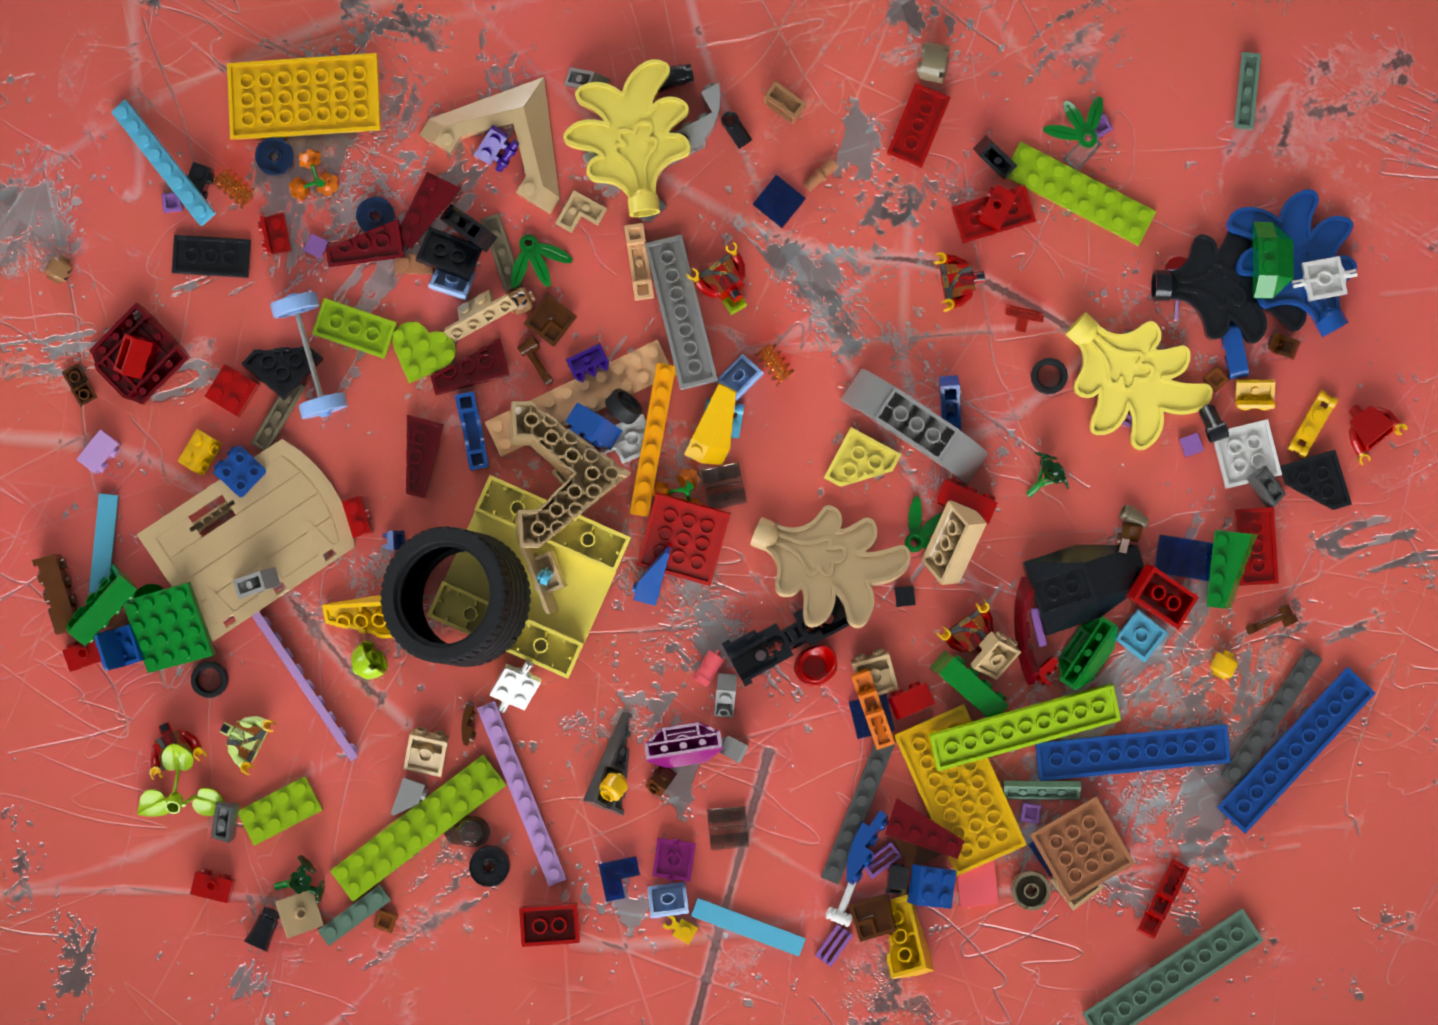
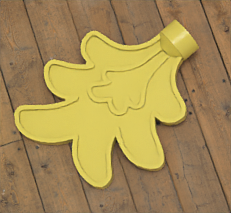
M656 59L646 61L634 69L627 78L622 91L603 82H591L580 86L575 92L577 102L580 106L596 113L603 121L594 119L578 121L572 124L563 136L565 144L569 147L597 155L587 165L586 172L588 178L596 183L612 184L620 188L628 197L629 215L631 217H648L660 212L659 199L656 194V184L659 175L669 164L687 157L691 152L690 143L684 135L670 133L688 115L689 108L687 103L677 97H664L654 103L658 91L670 75L669 65L664 61Z
M1085 312L1065 333L1069 339L1079 346L1082 354V367L1073 383L1074 393L1083 398H1091L1097 395L1096 407L1089 423L1090 432L1094 435H1106L1115 431L1123 423L1129 411L1132 418L1130 443L1136 450H1145L1160 436L1164 424V412L1177 415L1195 413L1203 406L1208 405L1212 399L1213 390L1208 384L1181 383L1171 380L1181 375L1187 369L1190 362V350L1183 345L1157 350L1156 347L1161 341L1162 334L1159 326L1153 321L1145 322L1129 333L1115 334L1103 329L1097 324L1096 320Z

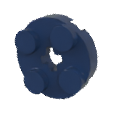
M270 137L257 146L255 160L258 167L265 174L278 176L287 173L294 161V153L292 147L284 139ZM277 151V155L280 157L275 162H272V158L269 155Z
M374 196L359 204L356 211V219L361 229L367 232L394 221L395 214L393 207L386 199ZM379 211L380 219L372 221L373 217L370 214Z

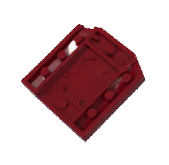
M135 303L90 349L96 371L122 398L138 402L142 405H145L191 358L176 339L139 303ZM125 333L145 338L153 343L152 352L148 357L146 371L142 379L125 376L113 370Z

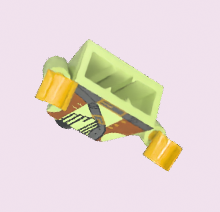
M251 716L238 720L235 726L224 722L220 733L229 737L225 745L228 746V753L234 763L240 767L241 772L250 775L247 772L248 768H255L250 763L254 761L268 732L274 731L270 729V724H276L275 721L259 716Z

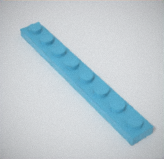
M124 99L111 113L197 223L203 226L216 212L129 101Z

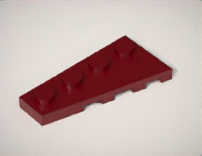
M427 172L400 226L403 246L412 249L462 188Z
M399 219L327 247L328 267L405 257Z
M500 338L490 345L478 349L479 351L470 356L462 358L459 362L451 364L431 375L435 395L510 376Z
M407 415L406 494L425 499L444 424Z
M896 798L885 835L956 859L959 858L964 843L962 838L940 826L899 798Z

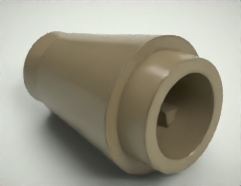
M1125 504L1119 514L1122 522L1140 525L1142 528H1145L1149 521L1148 517L1132 505Z

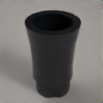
M691 64L669 66L670 75L658 93L685 85V83L694 82Z
M264 906L244 942L268 952L273 934L279 923L277 922L280 918L279 913Z

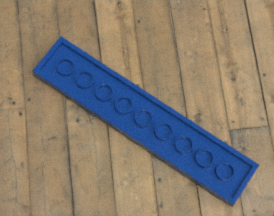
M1346 667L1216 808L1246 834L1376 693L1350 668Z
M1227 724L1048 741L1035 744L1039 781L1231 763Z

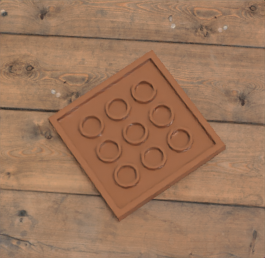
M1097 796L1029 834L1067 902L1135 864Z

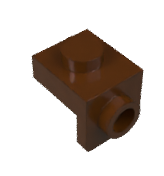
M1275 331L1268 340V349L1274 354L1294 360L1301 342Z
M1123 523L1121 533H1117L1116 544H1119V552L1127 553L1129 541H1139L1142 526Z
M659 766L645 787L652 794L661 797L677 773L670 768Z

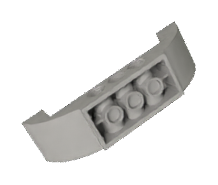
M718 83L706 85L701 92V98L710 114L705 112L697 117V121L693 123L688 121L680 126V130L676 132L672 130L670 132L680 133L688 139L691 147V152L688 156L706 147V141L717 124L720 113V88ZM584 151L585 154L582 157L588 165L589 161L597 155ZM677 160V161L672 162V163L669 164L667 167H669V166H671V165L677 163V162L680 161V160Z
M861 368L840 399L854 410H859L932 459L966 485L969 484L989 454L958 428L897 387Z

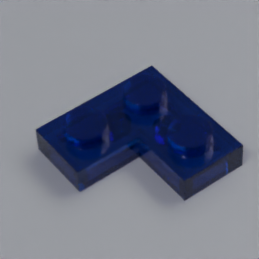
M633 856L598 864L606 902L625 898L622 879L640 875L637 857Z

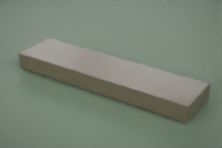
M498 213L481 219L482 225L498 237L490 249L504 290L507 292L516 289L511 287V273L515 259L500 215ZM522 281L520 282L517 288L523 286Z
M300 384L285 401L279 396L277 397L251 444L263 451L274 444L306 386Z

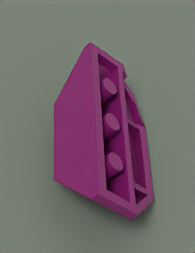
M701 722L661 728L649 741L647 740L644 743L647 762L665 768L704 763L723 750L720 731Z

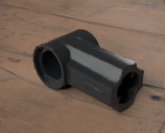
M728 111L722 116L721 125L730 135L738 149L752 141L736 113ZM725 117H734L735 124L732 126L726 125Z
M1210 404L1203 406L1199 410V415L1205 426L1209 442L1213 443L1228 438L1229 431L1224 421H1221L1215 406Z

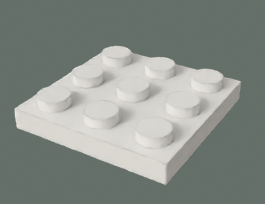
M1268 419L1228 429V438L1213 442L1225 489L1249 483L1247 478L1263 466H1267L1274 477L1282 475Z

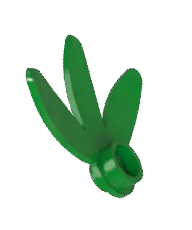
M1097 97L1092 103L1088 112L1087 123H1085L1082 114L1075 105L1069 101H1064L1065 113L1075 129L1063 125L1045 126L1043 131L1058 139L1078 140L1079 144L1084 148L1094 147L1098 139L1094 131L1102 116L1103 98ZM1089 135L1092 139L1085 141L1084 137Z
M524 235L519 241V247L522 251L518 255L512 269L511 287H518L526 273L529 260L539 280L546 287H549L551 285L550 274L541 255L561 263H572L573 259L558 247L538 243L537 238L533 235ZM531 241L532 245L526 246L525 242Z
M918 496L913 498L909 508L908 527L910 534L904 541L905 546L913 553L920 551L922 548L927 549L931 540L929 537L933 535L943 513L941 512L932 517L920 529L922 506ZM911 540L916 542L915 547L911 545Z

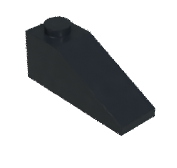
M450 204L440 220L485 252L489 250L498 238L485 226L452 204Z

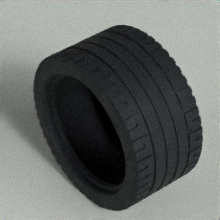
M449 526L424 530L420 534L412 536V539L409 538L405 544L399 547L400 549L395 552L394 557L389 561L390 564L387 565L386 574L384 573V580L381 584L382 591L380 593L382 599L380 601L387 629L390 630L391 636L400 644V647L407 650L414 657L424 661L459 667H474L476 665H484V663H489L499 658L500 655L506 653V650L512 647V644H515L526 625L525 622L528 620L531 589H529L530 583L527 580L528 576L524 571L525 568L521 564L520 559L516 557L514 551H511V548L489 535ZM467 551L478 560L487 575L490 590L489 604L483 620L470 635L457 642L446 643L432 631L427 623L423 610L424 588L431 572L441 561L453 554Z

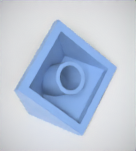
M436 269L428 287L431 290L467 301L476 273L473 272L470 281H466Z
M741 354L717 378V383L737 391V402L764 375V372L744 354Z
M685 882L647 887L651 918L689 913Z

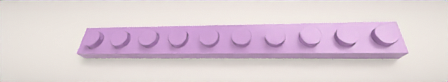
M259 611L252 615V618L351 762L358 757L356 753L359 751L353 743H348L346 740L348 735L342 726L340 728L337 727L335 724L336 717L331 711L327 712L324 707L326 703L321 695L316 696L313 691L315 687L310 679L305 680L302 675L305 673L299 663L295 665L292 661L293 654L288 647L284 649L280 643L283 640L278 632L273 633L270 628L272 625L267 616L262 617Z
M493 701L477 708L548 886L566 880L567 877L496 702Z

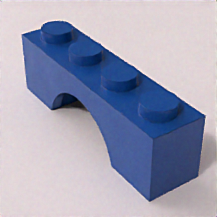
M473 391L455 395L464 434L470 471L490 468L476 394Z

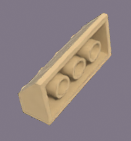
M954 501L947 502L921 560L941 585L960 583L987 524L977 511Z

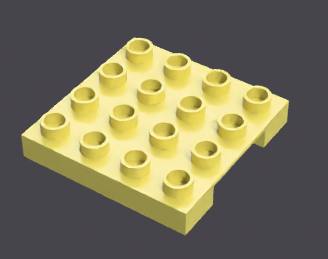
M489 475L467 530L494 537L511 548V551H514L516 557L520 559L521 564L525 568L524 571L527 573V580L530 583L529 589H531L528 620L525 622L526 625L522 629L520 637L517 638L515 644H512V647L506 650V652L524 660H529L533 664L569 679L631 537L579 515L540 548H535L537 556L554 550L567 584L566 587L552 592L558 611L546 614V611L542 608L539 593L535 590L532 575L528 572L525 557L520 551L516 537L515 517L518 510H538L547 500ZM467 551L456 553L427 616L470 635L479 626L486 614L490 590L488 578L483 567Z

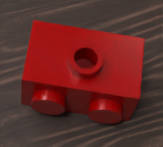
M997 184L995 188H990L986 196L989 200L986 205H981L977 214L980 215L978 221L999 231L1017 194Z
M125 333L113 370L125 376L142 379L146 371L148 357L152 352L153 343L145 338Z
M362 496L341 501L352 537L358 538L373 533L369 520L372 519L369 508L365 507Z
M95 639L86 646L73 642L66 645L67 649L62 650L69 672L101 662L98 648L95 645Z
M917 681L908 685L910 689L904 692L902 689L891 693L892 697L888 698V701L897 720L935 704L926 682L920 684Z
M201 868V871L195 872L190 895L229 903L235 879H231L229 874L220 873V875L212 874V870Z

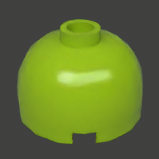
M369 640L359 644L351 654L352 671L354 674L367 680L382 676L387 672L385 670L388 668L387 660L382 651L378 650L377 652L374 648L375 644Z

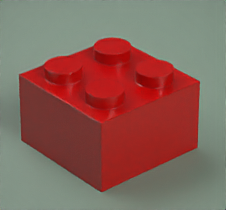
M224 364L204 397L240 418L260 385Z

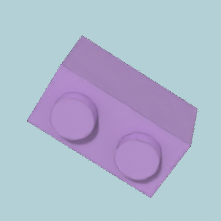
M100 429L76 460L94 474L103 473L109 465L107 464L111 457L115 458L121 449L119 447L121 444L104 430Z

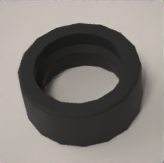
M1054 358L1040 360L1031 371V383L1034 388L1046 395L1055 394L1062 390L1068 379L1065 365ZM1045 365L1055 366L1060 372V381L1054 387H1045L1038 380L1039 370Z
M615 389L605 400V405L609 412L625 424H633L642 414V407L639 402L622 389Z
M204 662L193 670L191 685L198 695L204 698H214L226 690L229 676L221 664ZM207 668L215 669L221 677L219 687L213 691L204 690L198 682L200 673Z

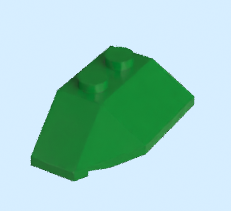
M1253 222V298L1272 299L1294 278L1293 240L1273 222Z
M1103 616L1080 625L1059 656V680L1074 690L1093 681L1115 648L1118 626Z

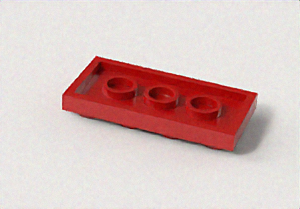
M915 83L887 155L922 169L951 97Z
M1022 185L1009 189L1017 194V197L999 231L978 221L980 215L977 213L982 204H987L989 198L983 197L951 207L962 244L1036 222L1026 186Z
M1274 507L1235 509L1236 532L1258 534L1239 586L1279 584Z

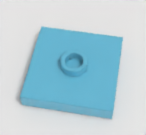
M1137 609L1117 634L1116 641L1145 663L1168 632Z

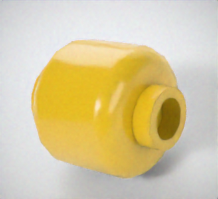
M1226 650L1224 653L1217 652L1210 664L1211 674L1223 680L1231 678L1238 666V661L1234 659L1235 655Z
M609 773L599 785L600 794L607 801H618L628 789L625 776L621 773Z

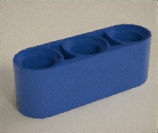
M1230 323L1228 332L1221 337L1223 350L1225 349L1226 356H1224L1226 368L1229 369L1228 378L1249 376V369L1242 332L1235 324Z

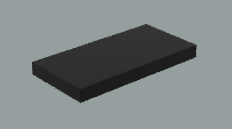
M174 235L172 273L249 278L251 240Z

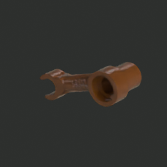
M531 335L517 348L522 356L527 354L544 383L549 385L553 382V379L534 353V351L540 348V345L534 336Z
M1288 604L1278 609L1280 613L1248 626L1246 630L1250 635L1279 621H1282L1284 627L1298 622L1296 614H1293Z

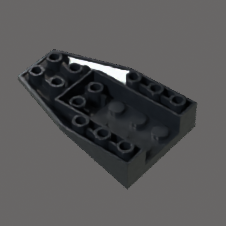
M1074 545L1022 562L1025 575L1028 576L1035 590L1034 598L1041 616L1044 633L1047 636L1105 615L1127 598V593L1144 568L1137 545H1128L1127 553L1119 552V545Z

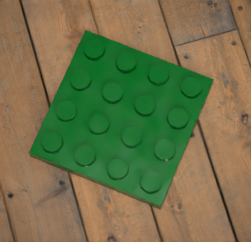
M191 582L136 596L123 604L145 658L143 661L148 673L216 654Z

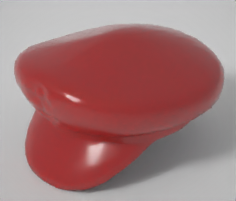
M815 645L803 650L794 662L795 675L800 682L807 686L822 685L830 680L837 671L836 654L831 647L826 645Z

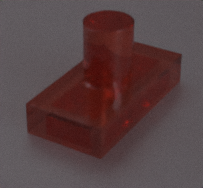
M1006 304L1005 315L1017 317L1016 331L1026 332L1029 320L1043 323L1044 312Z

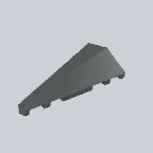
M622 712L583 799L584 802L594 807L619 815L624 814L622 798H625L626 792L618 801L610 802L601 796L599 785L609 773H621L627 779L629 758L627 738L631 734V731H628L629 718H632V714L628 712Z

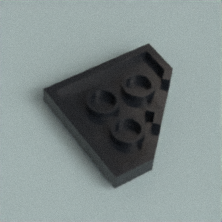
M301 346V348H274V350L256 349L241 363L245 369L284 401L311 373L304 346ZM310 347L315 367H317L323 361V357Z
M1335 450L1280 466L1284 484L1331 510L1352 505Z

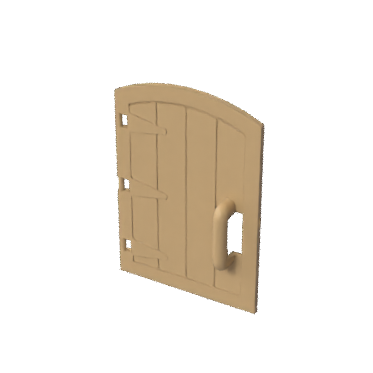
M283 439L253 457L266 469V474L244 497H238L226 484L218 480L137 534L171 586L191 582L212 642L355 547L354 538L352 537L341 499L332 484L306 455ZM223 495L226 500L224 503L195 522H191L189 519L190 515ZM231 511L235 513L234 517L204 537H201L199 532ZM332 549L336 554L325 560L323 554ZM275 567L280 583L283 582L286 586L277 594L272 588L238 599L233 580ZM233 616L236 621L225 627L223 621Z

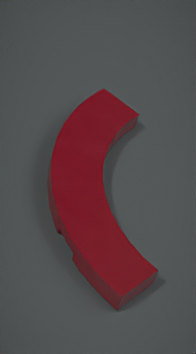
M1028 576L1021 577L1017 589L1014 609L1015 640L1018 643L1017 647L1021 651L1018 656L1027 684L1032 685L1038 677L1039 669L1033 650H1029L1027 638H1030V627L1026 619L1035 590Z

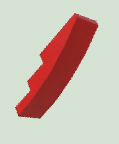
M1174 859L1171 860L1136 931L1152 939L1156 937L1162 922L1165 920L1172 903L1179 893L1189 867Z

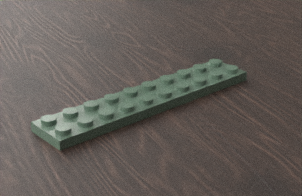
M1241 908L1081 1014L1089 1025H1137L1264 940L1244 909Z

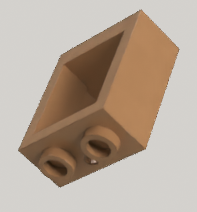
M776 81L764 95L763 103L792 125H795L806 109L805 102Z

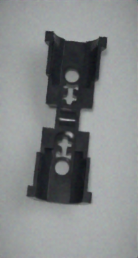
M836 595L834 608L831 613L834 617L833 622L821 624L823 626L821 629L820 626H816L814 632L806 631L808 626L804 623L802 608L793 613L797 622L781 631L775 623L759 633L753 630L733 642L727 640L721 643L744 686L752 684L751 679L793 656L792 650L807 642L811 646L848 627L850 624L847 621L845 609L839 597ZM778 642V644H783L781 645L780 651H778L777 649L771 651L773 654L772 656H770L768 650L766 649V647L768 646L770 650L774 648V643ZM758 651L766 653V658L763 661L756 659L755 656Z

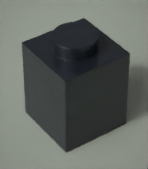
M902 864L890 865L886 893L905 895L909 868Z

